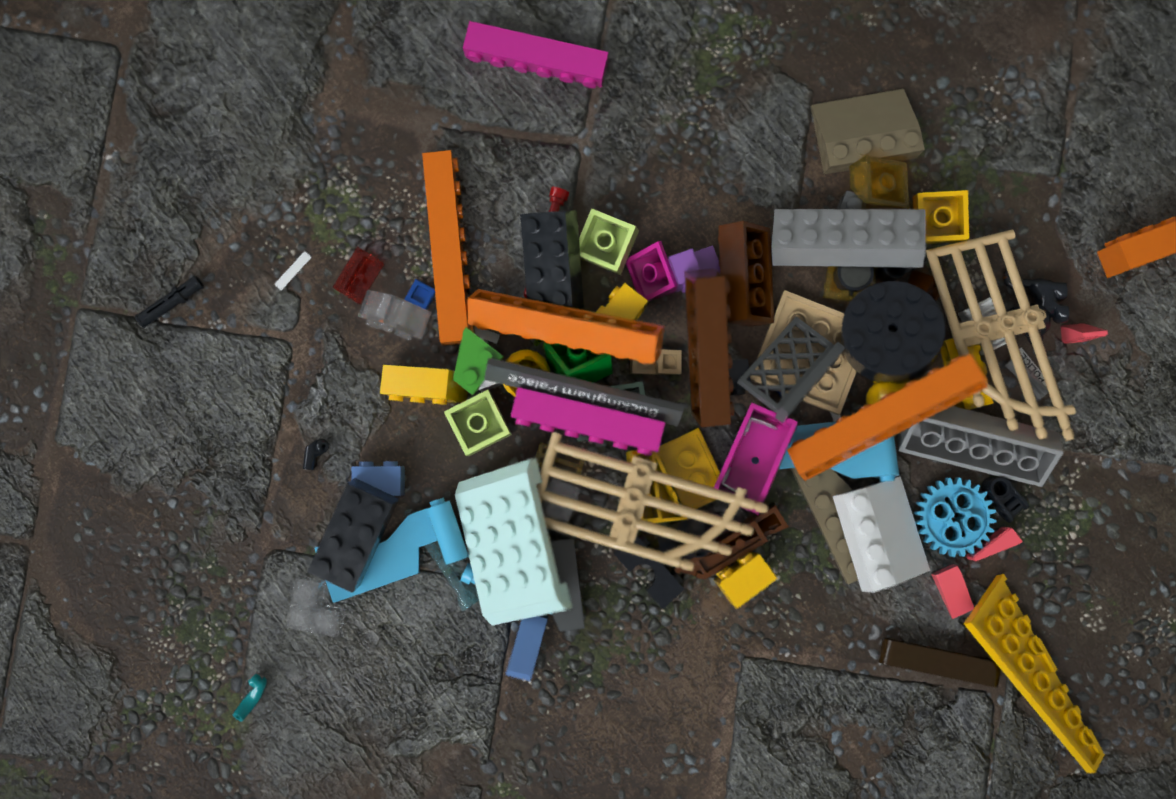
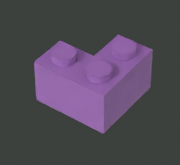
M713 245L693 252V249H689L670 256L668 259L678 285L676 293L682 291L685 294L684 271L714 268L720 272L719 260Z

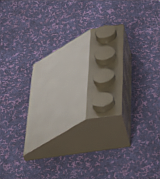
M904 89L811 105L824 174L914 159L925 150L920 125Z

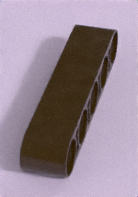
M882 638L878 661L881 664L990 687H998L1001 669L992 659L890 638Z

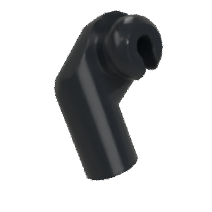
M316 439L306 446L302 469L315 470L316 458L329 449V443L325 439Z

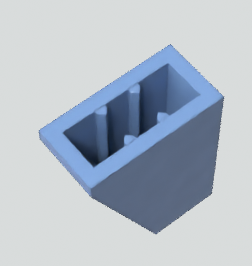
M539 615L521 620L506 675L531 681L548 616Z

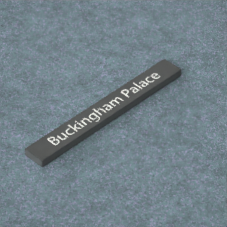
M488 358L484 380L665 422V424L678 426L684 411V405L493 358Z

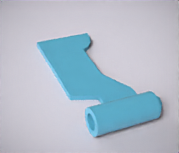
M836 422L797 426L788 448L792 447V444L797 440L807 439L813 436L814 432L818 429L828 428L836 424ZM894 436L830 469L852 479L874 477L880 478V482L895 481V477L899 476ZM787 451L779 470L796 468ZM756 457L752 459L753 464L759 462V459Z
M444 497L430 502L431 507L408 515L388 540L379 543L361 585L353 593L326 581L333 603L418 574L421 546L438 541L446 565L469 557L450 500L445 502Z

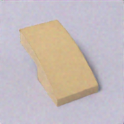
M662 349L661 355L654 364H642L638 360L630 359V374L680 375L682 350Z

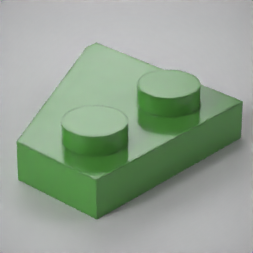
M466 327L462 335L453 380L470 394L474 395L485 382L488 358L502 360L504 357Z

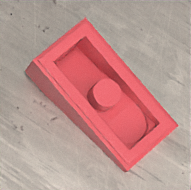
M1083 323L1062 325L1060 328L1062 343L1064 344L1087 342L1108 334L1107 330Z
M1001 526L989 536L990 541L982 542V549L975 547V553H968L965 557L968 560L978 561L1014 547L1023 541L1013 528Z
M951 564L931 574L952 619L974 609L958 565Z

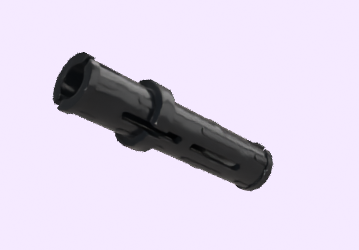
M194 275L180 286H174L171 288L172 291L154 302L139 314H136L135 319L142 327L146 328L180 303H186L188 301L187 298L203 289L202 281Z

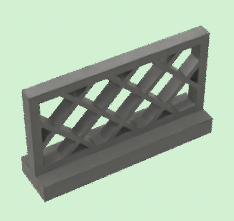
M795 317L742 375L737 383L777 413L775 418L783 423L835 364L845 350V347L839 342L835 345L798 317ZM795 326L804 332L805 338H793L792 329ZM806 343L807 353H796L794 344ZM811 343H819L825 348L824 352L813 353ZM789 344L791 353L779 354L778 345ZM775 359L776 369L765 370L763 361ZM780 359H792L793 369H781ZM797 359H809L810 368L799 369ZM795 374L796 384L784 385L783 375ZM761 375L762 386H754L747 379L750 376ZM765 375H778L779 385H767ZM768 391H780L782 400L777 404L769 398Z

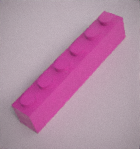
M469 21L463 45L465 57H468L470 61L477 63L486 61L499 68L508 66L521 73H526L527 71L535 72L543 78L557 77L566 83H573L575 81L582 83L588 88H596V86L602 88L608 63V52L472 21Z
M519 387L511 417L516 419V424L530 427L531 423L540 424V429L548 432H554L555 428L565 430V436L579 438V434L589 436L588 441L603 444V441L607 440L613 442L612 447L627 450L628 446L638 448L637 453L652 456V451L658 452L665 422Z

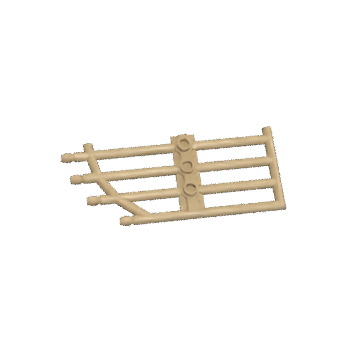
M1014 230L925 250L958 355L966 356L969 354L968 346L981 344L995 386L994 388L988 384V387L982 390V392L1001 405L1010 431L1018 430V422L1014 417V410L1030 415L1039 440L1047 438V431L1043 426L1042 416H1057L1060 428L1063 430V437L1066 441L1073 440L1074 433L1070 428L1071 424L1068 415H1074L1075 408L1073 405L1064 406L1039 333V329L1045 328L1042 311H1040L1038 304L1033 306L1029 304L1008 240L1015 239ZM998 243L1020 309L1006 311L985 246ZM975 248L996 311L995 315L982 316L961 251ZM952 255L973 320L959 323L938 257ZM1029 333L1053 407L1038 406L1015 335ZM1005 338L1026 403L1009 398L991 341ZM981 391L973 395L976 407L984 406V398L981 395Z
M552 432L540 472L542 483L536 485L540 503H542V500L614 522L610 536L544 517L546 528L691 571L693 570L694 563L690 560H682L681 556L701 548L719 552L723 555L731 554L732 548L730 546L712 541L725 529L741 532V534L752 535L753 527L732 520L739 507L750 510L754 509L760 513H766L768 505L762 502H755V500L745 498L747 492L745 489L737 487L735 494L691 482L655 471L657 463L633 456L632 462L628 463L561 443L562 435ZM559 452L628 473L624 488L553 467L556 453ZM549 477H555L621 497L617 512L545 491ZM653 480L730 503L723 517L648 494ZM645 505L714 526L701 537L648 522L641 518ZM640 529L686 544L663 553L634 544L637 531Z

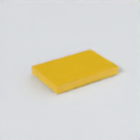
M699 428L659 446L658 455L668 475L714 488L720 471ZM673 487L683 506L698 509L716 500Z

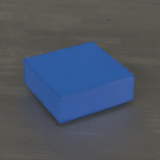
M415 279L404 300L427 312L435 297V289Z

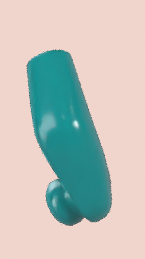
M254 674L248 681V684L253 689L243 698L233 713V716L238 721L242 722L261 699L267 685L266 677L261 678L259 674Z

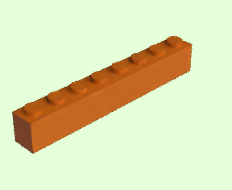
M451 150L422 153L439 339L443 346L461 344L464 329L467 327L474 334L475 329L474 326L468 325L466 289H470L469 274L465 275L464 266L468 265L467 251L462 249V242H466L465 229L460 228V219L464 218L462 204H458V196L461 195L460 181H456L455 172H459L458 158H454Z
M477 289L468 297V325L476 326L481 330L491 329L499 331L501 334L520 335L524 339L544 340L548 344H563L571 349L582 348L590 350L595 354L605 353L614 355L619 359L629 358L638 360L642 364H654L662 352L664 326L481 289Z
M971 354L958 356L949 365L931 370L926 377L908 382L903 389L885 394L880 401L862 406L857 413L841 417L836 421V424L828 428L818 429L814 432L813 436L797 440L792 444V447L786 450L799 475L806 481L988 387L987 380Z

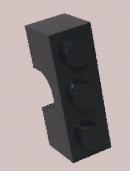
M643 534L636 535L634 544L647 548L651 545ZM618 549L613 551V554L629 572L640 564H647L653 568L654 579L645 589L662 609L685 590L681 586L684 582L675 570L670 573L664 567L666 564Z

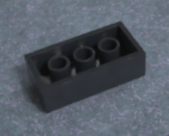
M577 210L520 214L527 299L576 309L584 308Z
M354 478L349 481L340 497L308 572L353 593L361 585L399 498L359 479Z

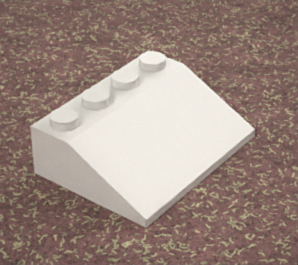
M901 476L896 477L895 481L879 482L832 496L862 592H876L930 571Z

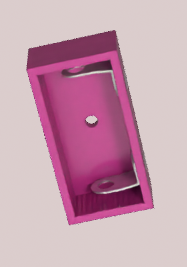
M751 402L714 488L735 494L737 487L747 490L745 498L764 503L786 454V449H788L797 429L798 422L787 418L781 423L775 418L777 413ZM755 457L759 459L757 464L752 463V459ZM740 507V508H742V509H745V510H747V511H749V512H752V513H754V514H756V515L759 516V513H760V512H757V511L754 510V509H753V510H750V509H746V508Z

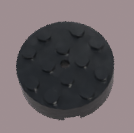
M899 281L877 283L859 292L847 306L841 329V344L845 347L843 353L849 364L862 376L878 383L879 381L901 384L923 375L937 359L945 337V321L937 302L921 288Z

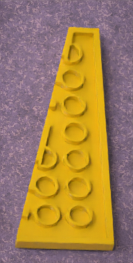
M1004 574L996 575L964 622V625L1087 773H1095L1105 754L1092 730L1088 729L1082 722L1081 711L1078 705H1073L1067 695L1069 691L1067 685L1061 684L1055 672L1058 669L1042 640L1032 632L1031 621L1028 615H1023L1016 602L1019 599L1015 593L1011 594L1006 585L1007 577Z

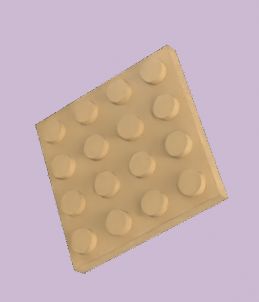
M784 290L774 313V323L769 325L757 359L795 317H798L835 345L837 342L841 344L844 313ZM795 326L792 329L793 338H805L804 332ZM806 343L794 344L796 353H807ZM811 343L813 353L824 352L825 348L819 343ZM789 344L778 345L779 354L791 353ZM844 353L841 354L835 364L803 399V402L836 415L841 414L857 372L849 364ZM775 359L763 361L765 370L776 369ZM780 359L781 369H793L792 359ZM797 359L799 369L810 368L809 359ZM795 374L783 375L784 385L796 384ZM761 375L750 376L751 381L762 385ZM765 375L767 385H779L778 375Z

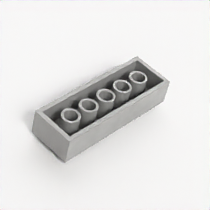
M775 209L772 236V265L923 267L926 209Z
M950 406L897 434L899 452L1039 487L1044 485L1064 453L1059 432L1046 429L1047 438L1039 440L1034 426L1018 422V430L1010 431L1006 423L1007 419L955 406Z

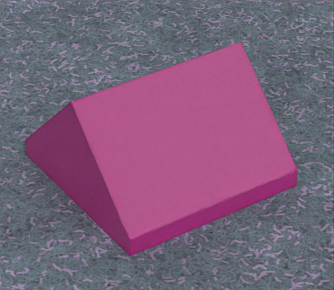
M661 241L648 246L627 259L626 265L635 290L648 302L676 292L678 285Z

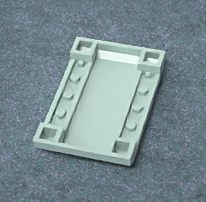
M536 458L461 481L456 489L455 498L482 615L491 625L572 608L567 583L560 584L536 487L537 484L542 483Z

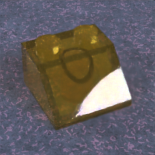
M865 155L849 166L850 189L862 201L868 204L909 209L906 162Z

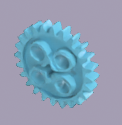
M945 478L944 484L942 481H935L936 488L927 486L930 494H920L924 502H916L921 507V511L914 512L915 515L920 516V520L915 521V524L922 525L918 533L926 534L923 542L929 543L932 541L930 549L936 550L939 548V554L945 555L948 551V555L951 557H955L956 552L961 557H965L966 551L969 554H974V546L982 549L983 545L980 541H990L986 533L994 532L989 527V523H996L995 519L990 518V515L995 513L996 510L988 508L993 501L984 500L987 492L982 491L978 493L980 485L974 484L971 487V480H965L962 483L961 478H955L954 482L951 478ZM960 494L965 499L962 507L957 505V497ZM938 504L943 508V513L940 517H937L934 512ZM954 513L958 514V517L955 518L956 521H952V518L955 516ZM970 517H973L975 526L970 530L967 526V521ZM948 527H951L953 536L948 540L945 537V531Z

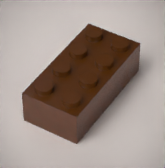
M746 221L718 226L720 273L729 281V294H726V304L730 306V319H727V323L748 327L773 324L774 305L770 228Z

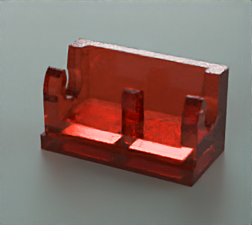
M357 246L332 288L360 305L383 268L384 263Z

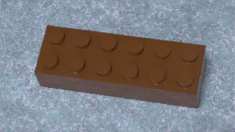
M714 268L684 271L691 414L701 427L731 424L730 416L734 415L733 402L730 401V392H733V381L729 377V368H732V357L728 353V344L731 343L730 329H727V319H730V306L726 304V294H729V281Z

